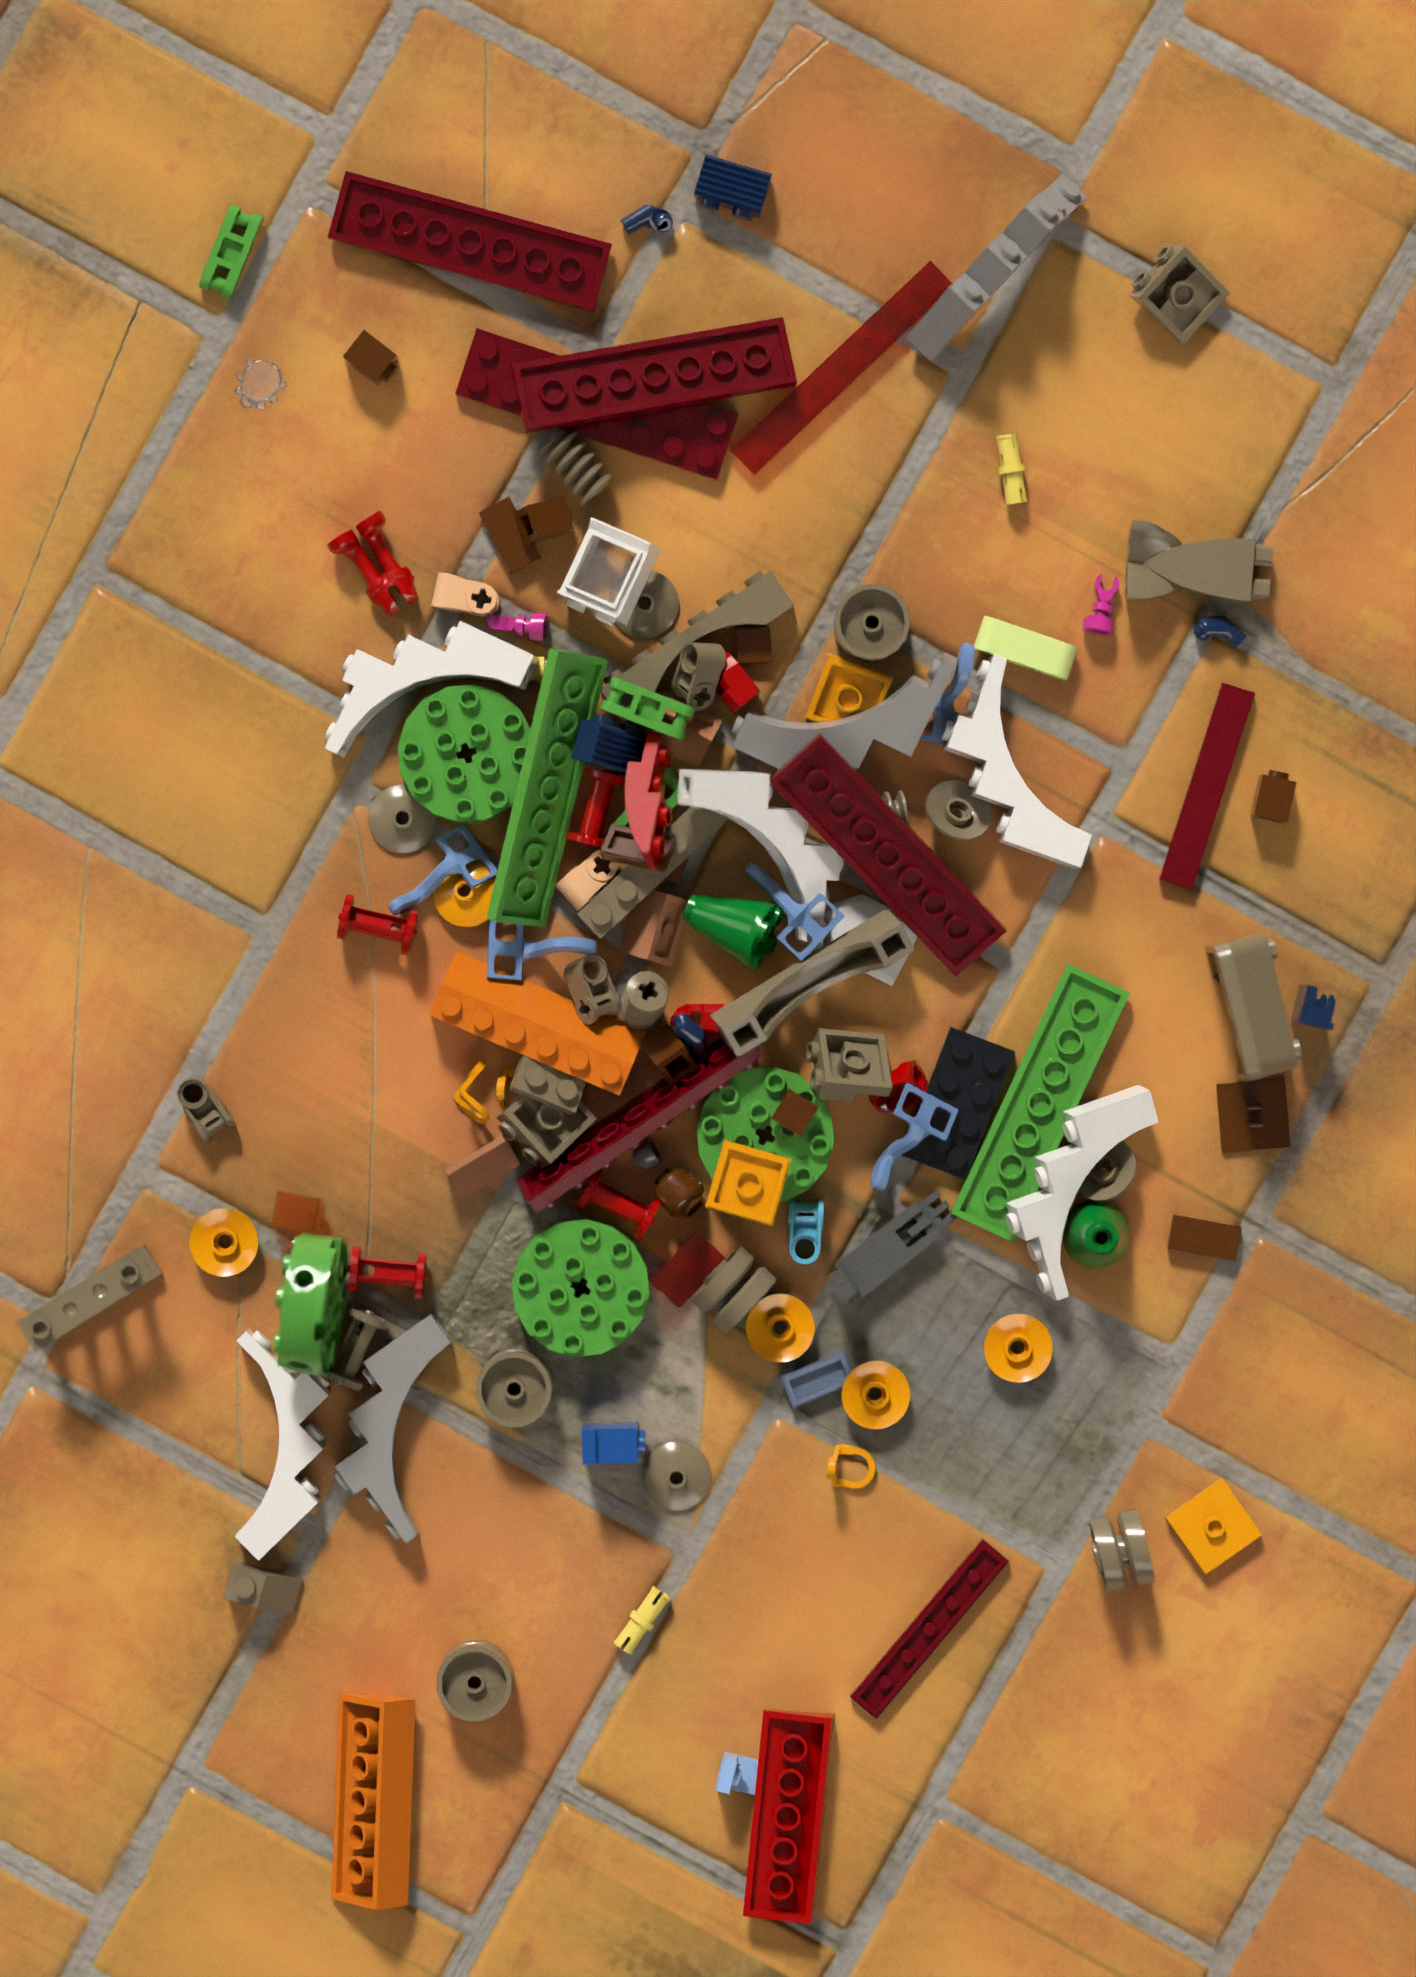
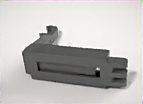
M937 1190L917 1204L916 1201L911 1203L834 1264L836 1269L829 1276L837 1288L830 1293V1296L838 1306H841L847 1300L852 1302L858 1296L862 1300L942 1236L940 1231L954 1221L957 1216L949 1213L944 1219L940 1217L939 1214L949 1207L946 1201L933 1208L931 1203L941 1196ZM915 1219V1220L917 1221V1223L914 1224V1223L911 1222V1221Z

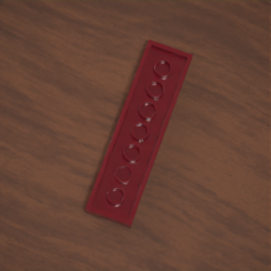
M345 171L328 233L329 240L591 312L595 311L612 249L611 243Z
M783 317L512 364L525 434L794 387L797 384Z
M476 328L455 394L522 417L512 364L560 355ZM697 403L557 429L566 432L577 430V435L717 481L739 414L706 403Z
M821 733L816 735L770 777L769 782L955 976L961 973L1007 932L1006 927Z
M723 1038L709 1045L706 1048V1057L701 1060L694 1059L698 1068L670 1087L664 1078L660 1079L582 1133L551 1164L544 1168H541L538 1164L517 1178L530 1206L535 1213L541 1209H548L557 1203L562 1194L570 1189L581 1187L587 1181L588 1176L599 1169L603 1170L610 1167L616 1161V1157L627 1149L633 1150L644 1142L645 1137L653 1131L666 1128L679 1113L684 1110H691L699 1105L705 1095L713 1090L717 1091L724 1088L730 1082L731 1077L740 1071H747L753 1068L758 1063L759 1058L764 1055L760 1047L757 1045L737 1057L724 1042Z

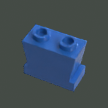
M638 1422L583 1423L581 1430L582 1465L638 1463L639 1454H645V1430H638Z

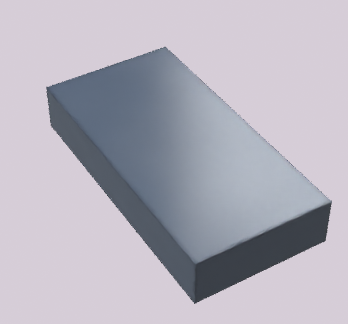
M844 1350L783 1374L780 1377L794 1409L842 1389L843 1383L852 1369Z

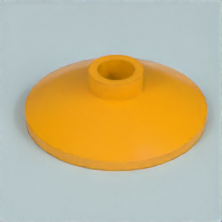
M476 860L466 865L467 871L475 880L489 875V871L481 861ZM462 875L448 876L433 892L436 909L446 921L459 927H475L489 920L487 919V913L496 876L472 888L470 894L466 897H462L459 894L460 888L468 885Z
M217 1208L208 1211L196 1221L191 1230L189 1245L192 1257L200 1268L215 1276L228 1277L239 1274L250 1266L257 1254L259 1239L253 1222L245 1214L232 1208ZM222 1235H227L231 1238L232 1243L230 1247L223 1248L219 1244V1239Z
M778 1293L762 1298L750 1310L747 1317L746 1335L749 1344L759 1356L768 1361L782 1363L800 1357L809 1348L814 1337V1319L809 1308L800 1299L789 1294ZM777 1321L785 1322L787 1325L786 1331L776 1333L773 1329L774 1323Z
M1010 1314L997 1320L986 1334L984 1341L986 1362L997 1376L1006 1381L1022 1383L1033 1380L1045 1371L1052 1358L1053 1344L1047 1328L1030 1315ZM1021 1341L1024 1344V1349L1021 1353L1016 1354L1012 1352L1011 1345L1013 1342Z
M867 1361L856 1366L847 1375L842 1386V1404L848 1416L856 1424L868 1429H884L898 1422L905 1414L910 1402V1387L904 1374L894 1365L885 1361ZM873 1387H877L881 1391L877 1399H871L868 1396L869 1390Z

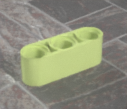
M988 616L983 617L974 643L975 650L989 656L993 654L1007 658L1009 663L1063 681L1068 680L1078 648L1071 644Z

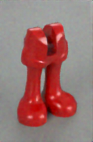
M378 511L360 522L356 529L371 547L385 573L381 575L363 550L353 529L344 532L330 541L327 547L331 553L336 555L344 554L353 561L369 586L366 594L372 604L379 606L391 617L398 613L400 609L395 603L393 594H389L388 587L396 584L399 589L397 592L405 598L408 605L414 603L419 598L414 586V576L407 566L400 567L384 541L382 528L385 525L386 518L381 511Z

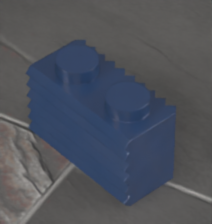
M706 154L695 188L694 199L700 200L699 206L718 211L721 206L733 210L732 215L734 217L751 221L753 216L757 218L761 216L772 174Z
M595 715L594 721L582 718L571 759L626 775L628 762H641L646 737L638 735L639 728L619 722L618 728L614 727L615 720Z

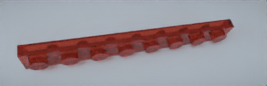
M930 260L742 438L730 452L755 476L922 318L953 283Z

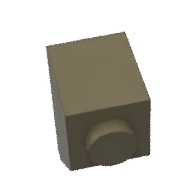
M237 1560L233 1565L224 1599L254 1608L293 1613L303 1580Z

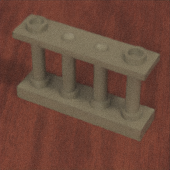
M143 1244L21 1319L17 1324L36 1352L163 1272L146 1245Z

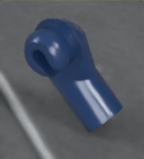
M644 205L620 220L629 235L643 226L659 232H668L673 226L672 215L667 210L652 205Z
M1205 616L1198 621V625L1194 628V634L1199 640L1207 641L1211 636H1222L1235 649L1247 637L1225 616Z
M680 1013L673 1018L672 1028L675 1036L689 1046V1052L693 1059H703L707 1055L703 1028L693 1022L688 1014Z

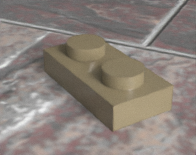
M522 1056L519 1059L509 1090L573 1115L576 1113L586 1081L529 1057Z

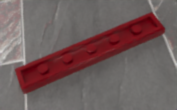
M1221 683L1158 880L1190 890L1193 889L1255 696L1254 692Z
M982 1538L850 1694V1698L877 1719L1007 1565L1009 1560Z

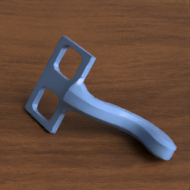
M964 642L961 645L954 677L943 690L932 713L934 721L931 733L929 735L922 734L919 740L944 746L946 741L941 740V735L947 720L954 719L957 715H962L954 710V701L963 692L970 679L975 658V647L973 644Z
M464 824L436 839L446 854L444 861L415 889L390 902L388 909L393 916L403 914L419 905L448 876L461 874L472 889L497 875L498 870ZM456 833L462 834L470 846L459 853L454 852L446 842V838ZM476 860L481 861L489 871V875L479 880L473 879L466 869V865Z
M750 862L745 867L746 874L787 914L788 926L777 938L801 961L845 917L820 892L809 904H798L756 863ZM820 901L827 903L836 913L835 918L826 927H821L810 917V911ZM796 926H800L812 938L811 943L802 952H797L786 942V936Z
M489 919L487 978L521 981L522 963L529 958L542 957L559 952L585 955L594 954L597 952V942L582 937H556L535 943L529 942L523 937V925L515 924L516 940L514 942L498 941L495 938V925L497 922ZM495 956L513 957L515 959V974L512 976L496 974L494 972Z
M906 1083L893 1115L909 1123L908 1132L905 1136L891 1143L879 1156L872 1171L871 1187L878 1191L884 1190L888 1184L895 1161L905 1152L915 1148L928 1135H933L946 1141L958 1109ZM909 1092L922 1099L916 1117H912L902 1111V1105ZM936 1107H940L950 1114L949 1121L943 1132L936 1130L930 1125V1120Z

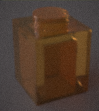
M284 1190L277 1191L271 1225L309 1233L314 1232L315 1226H322L325 1206L319 1205L321 1197Z

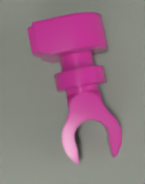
M1100 574L1094 583L1097 603H1093L1092 611L1095 612V615H1089L1087 618H1084L1082 630L1098 635H1113L1115 620L1109 618V614H1113L1114 607L1111 605V601L1119 588V580L1115 576L1113 588L1106 591L1101 587L1102 574Z
M532 613L531 619H526L524 615H518V618L488 615L486 628L488 630L516 632L517 636H524L525 633H529L531 641L544 642L546 641L548 616L547 614Z

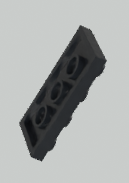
M950 1027L928 1083V1094L957 1108L958 1113L946 1141L933 1135H928L915 1148L905 1152L902 1156L966 1180L1015 1051ZM936 1107L930 1120L931 1127L943 1132L950 1118L949 1112Z

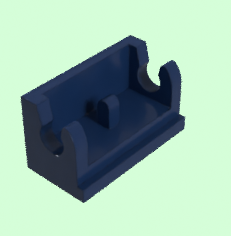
M1299 985L1291 1021L1324 1030H1333L1334 1023H1331L1335 1008L1334 995H1329L1327 999L1326 995L1322 994L1320 999H1316L1317 987Z

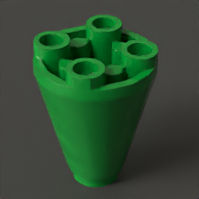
M702 894L700 897L697 895L690 897L684 910L683 920L689 922L693 929L743 966L757 971L763 962L764 954L771 956L776 947L778 938L773 934L775 927L777 928L782 921L784 910L768 902Z
M1088 1200L1077 1205L1068 1214L1062 1242L1067 1253L1078 1264L1088 1268H1105L1115 1264L1125 1254L1130 1243V1226L1126 1216L1115 1205L1105 1201L1095 1202ZM1100 1231L1108 1234V1239L1103 1245L1095 1241V1236Z

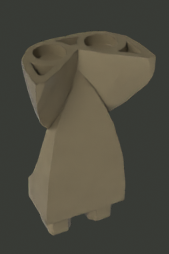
M1133 520L1130 526L1127 548L1125 599H1150L1169 594L1179 589V587L1204 596L1234 603L1247 604L1251 600L1268 599L1270 595V580L1253 578V566L1271 567L1273 548L1262 544H1255L1256 540L1212 539L1183 544L1173 534L1155 524Z

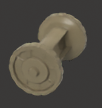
M348 1305L345 1312L353 1317V1321L333 1367H329V1374L324 1377L334 1381L337 1385L361 1391L363 1383L355 1376L376 1328L387 1330L390 1322L373 1314L370 1310H363Z

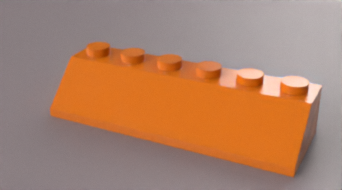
M458 951L450 964L428 1014L619 1096L641 1047L640 1042L644 1040L647 1033L645 1030L633 1029L628 1023L607 1014L598 1017L597 1021L592 1024H585L579 1019L573 1000L524 979L516 981L487 978L486 963ZM494 967L496 974L512 976V974Z
M339 1693L331 1899L374 1910L408 1906L416 1699L393 1694Z

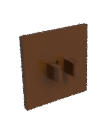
M1285 1078L1216 1084L1222 1153L1291 1147Z

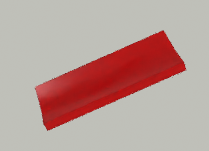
M766 1708L763 1710L743 1916L804 1924H811L814 1919L834 1713L798 1712Z

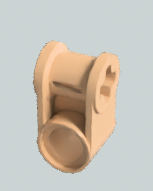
M438 572L431 607L480 617H488V615H493L498 610L500 598L490 585ZM483 592H486L492 601L490 604L485 603L483 609H480L479 604L474 601L475 597H481Z
M600 850L591 854L555 885L577 911L588 904L619 871L620 864L612 861L609 864L611 869L609 874L604 871L599 874L596 872L595 869L598 863L595 860L598 857L602 859Z

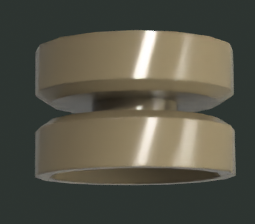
M879 584L860 585L849 591L837 606L833 620L835 638L841 649L853 659L867 663L883 661L894 655L907 639L910 628L909 609L902 597L889 587ZM875 616L878 619L877 627L870 629L866 626L865 620L867 617L872 618Z
M742 1245L712 1270L704 1279V1284L690 1299L702 1312L710 1311L722 1300L724 1303L714 1314L713 1322L725 1334L756 1305L777 1280L765 1267L757 1268L747 1279L743 1277L753 1265L754 1257Z
M510 1348L496 1353L485 1363L477 1379L476 1397L481 1410L491 1421L503 1427L520 1428L534 1423L545 1413L552 1397L553 1379L549 1367L538 1355L526 1349ZM513 1382L518 1383L521 1387V1392H515L511 1395L508 1392L510 1387L508 1385Z
M1136 1508L1119 1512L1117 1524L1120 1535L1115 1534L1112 1522L1106 1516L1089 1520L1093 1540L1091 1546L1098 1573H1101L1108 1594L1125 1590L1127 1580L1124 1567H1128L1132 1581L1137 1586L1155 1583L1145 1533Z
M468 1640L456 1645L445 1655L437 1674V1693L442 1705L453 1716L464 1721L481 1722L494 1717L506 1706L512 1692L514 1670L509 1657L497 1645L485 1640ZM477 1676L480 1678L481 1682H479L478 1687L470 1685V1677Z

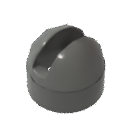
M649 1138L645 1139L640 1146L633 1150V1160L639 1167L651 1168L662 1162L658 1149Z

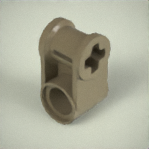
M686 643L681 649L678 666L671 681V690L677 697L685 698L688 706L695 708L696 711L708 708L715 698L718 681L726 662L724 648L718 643Z
M588 954L566 965L563 974L564 980L573 998L576 1013L583 1023L592 1024L597 1021L598 1017L606 1014L613 1016L620 1012V997L614 988L607 964L602 957L596 954Z
M191 1076L179 1085L177 1090L178 1100L206 1143L211 1142L212 1136L228 1125L231 1127L236 1125L227 1107L218 1099L204 1078ZM195 1083L202 1088L203 1096L200 1101L192 1102L186 1098L185 1087L188 1084ZM217 1116L220 1117L217 1121H215V1122L212 1123L211 1125H209V1126L207 1125L208 1122H210L211 1120H213V1119L216 1118Z

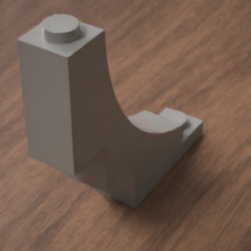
M945 652L941 661L934 659L926 677L931 679L930 683L913 675L899 690L884 701L868 710L839 720L799 723L767 717L748 710L745 718L737 717L730 732V735L736 737L732 747L778 769L819 733L857 769L860 768L873 739L908 756H912L954 670L957 658Z

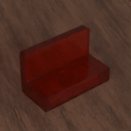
M696 1230L649 1280V1283L658 1291H661L677 1307H681L698 1290L712 1270L725 1259V1256Z

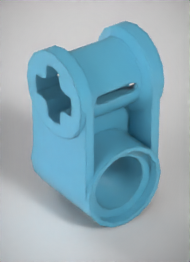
M794 1198L789 1200V1253L797 1263L810 1264L820 1254L824 1212L823 1199H818L817 1203L796 1202ZM798 1213H814V1216H798ZM801 1239H809L814 1245V1253L807 1259H801L795 1253V1244Z

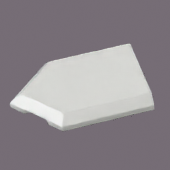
M863 894L832 903L845 917L826 936L827 944L886 908L902 923L912 945H914L917 936L889 907ZM829 905L825 906L824 921L827 926L836 916L835 911ZM908 955L886 968L865 973L893 986Z

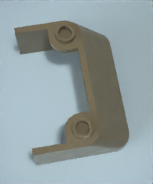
M1257 933L1205 946L1206 953H1214L1243 1070L1236 1073L1237 1079L1248 1082L1297 1068V1060L1303 1059L1298 1039L1292 1040L1273 959L1278 958L1273 938L1267 939L1265 933Z

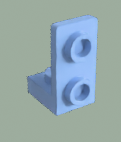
M724 1751L715 1784L716 1791L730 1794L732 1789L755 1795L758 1759Z

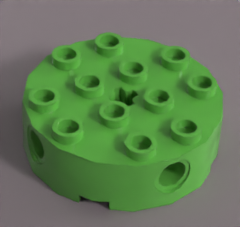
M475 684L446 687L424 698L406 719L398 743L400 773L413 798L434 816L458 824L488 822L511 810L513 807L531 729L522 711L500 692ZM468 746L470 750L477 751V754L472 756L473 762L466 763L463 758H457V755L462 753V747Z
M774 1066L751 1068L747 1071H740L731 1077L730 1082L724 1088L713 1091L705 1100L697 1124L699 1156L712 1180L724 1140L790 1158L791 1162L779 1203L786 1202L811 1188L826 1170L834 1146L832 1115L824 1100L818 1098V1091L811 1089L810 1084L799 1074ZM788 1089L819 1106L802 1136L797 1135L771 1119ZM766 1126L772 1127L771 1134L775 1137L772 1142L766 1140L764 1144L759 1143L760 1137L756 1134V1130L758 1128L764 1130Z
M588 1217L561 1220L537 1233L520 1254L512 1280L515 1311L528 1334L547 1349L572 1357L600 1355L625 1342L642 1321L650 1295L647 1264L635 1242L613 1224ZM583 1278L588 1281L587 1287L591 1291L589 1293L583 1292L579 1296L575 1294L576 1288L571 1284L573 1281L580 1282Z
M302 1233L299 1237L295 1236L291 1255L284 1256L282 1275L286 1276L285 1286L278 1288L276 1296V1308H280V1330L275 1335L273 1352L278 1354L277 1365L282 1367L284 1371L327 1376L330 1364H334L342 1333L347 1291L342 1290L348 1273L349 1259L347 1243L344 1238Z

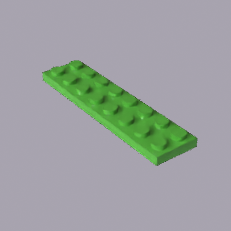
M549 649L487 919L495 922L546 927L584 762L571 759L582 718L594 721L608 659L558 649Z
M1066 964L969 1171L967 1179L952 1207L951 1214L1014 1242L1016 1235L1010 1232L1005 1220V1215L1008 1214L1006 1203L1038 1191L1039 1185L1034 1176V1169L1037 1168L1034 1157L1058 1148L1064 1135L1062 1125L1066 1122L1063 1111L1077 1107L1129 997V992L1070 964Z

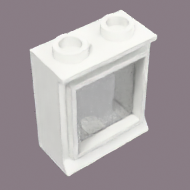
M591 517L586 535L563 585L557 593L567 599L565 602L566 606L578 612L584 613L585 608L596 612L594 618L611 626L614 625L615 621L627 625L661 550L648 541Z

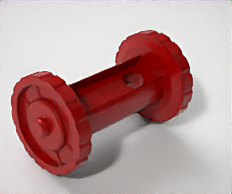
M584 768L582 775L593 779L580 833L567 832L566 839L582 843L585 848L591 849L592 846L602 848L605 840L601 839L614 785L625 786V778L610 774V771L604 769L601 772Z
M346 895L342 912H339L337 939L344 940L349 930L401 943V954L409 955L413 938L417 936L418 932L416 926L419 911L411 910L407 919L355 907L354 895ZM392 927H396V928H400V929H402V930L399 932V931L391 930V928H392Z
M597 1170L593 1173L589 1183H584L582 1187L584 1192L576 1207L582 1210L588 1201H591L638 1226L635 1239L641 1241L649 1225L653 1226L656 1220L654 1216L661 1201L655 1198L648 1207L600 1182L603 1170Z
M353 1246L351 1262L347 1270L349 1273V1292H356L359 1282L414 1287L415 1298L422 1299L425 1280L428 1279V1273L426 1272L427 1253H419L417 1262L412 1263L362 1258L361 1247ZM366 1266L374 1267L373 1275L367 1276L363 1273V1269Z

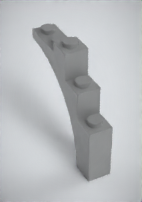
M1061 174L1042 193L1034 197L1007 228L984 249L967 271L944 292L906 338L932 361L948 346L962 328L1026 259L1086 200L1087 196L1079 189L1078 185L1069 180L1064 174Z
M433 1312L363 1361V1364L366 1366L362 1370L364 1376L373 1387L379 1385L382 1390L349 1413L352 1419L348 1422L350 1428L359 1439L365 1437L368 1442L335 1465L338 1472L334 1476L340 1486L345 1491L351 1489L354 1495L366 1487L369 1493L365 1496L375 1511L382 1509L389 1519L385 1524L396 1540L401 1537L405 1543L416 1537L419 1531L405 1508L398 1487L394 1461L395 1435L403 1402L413 1382L428 1362L452 1341Z

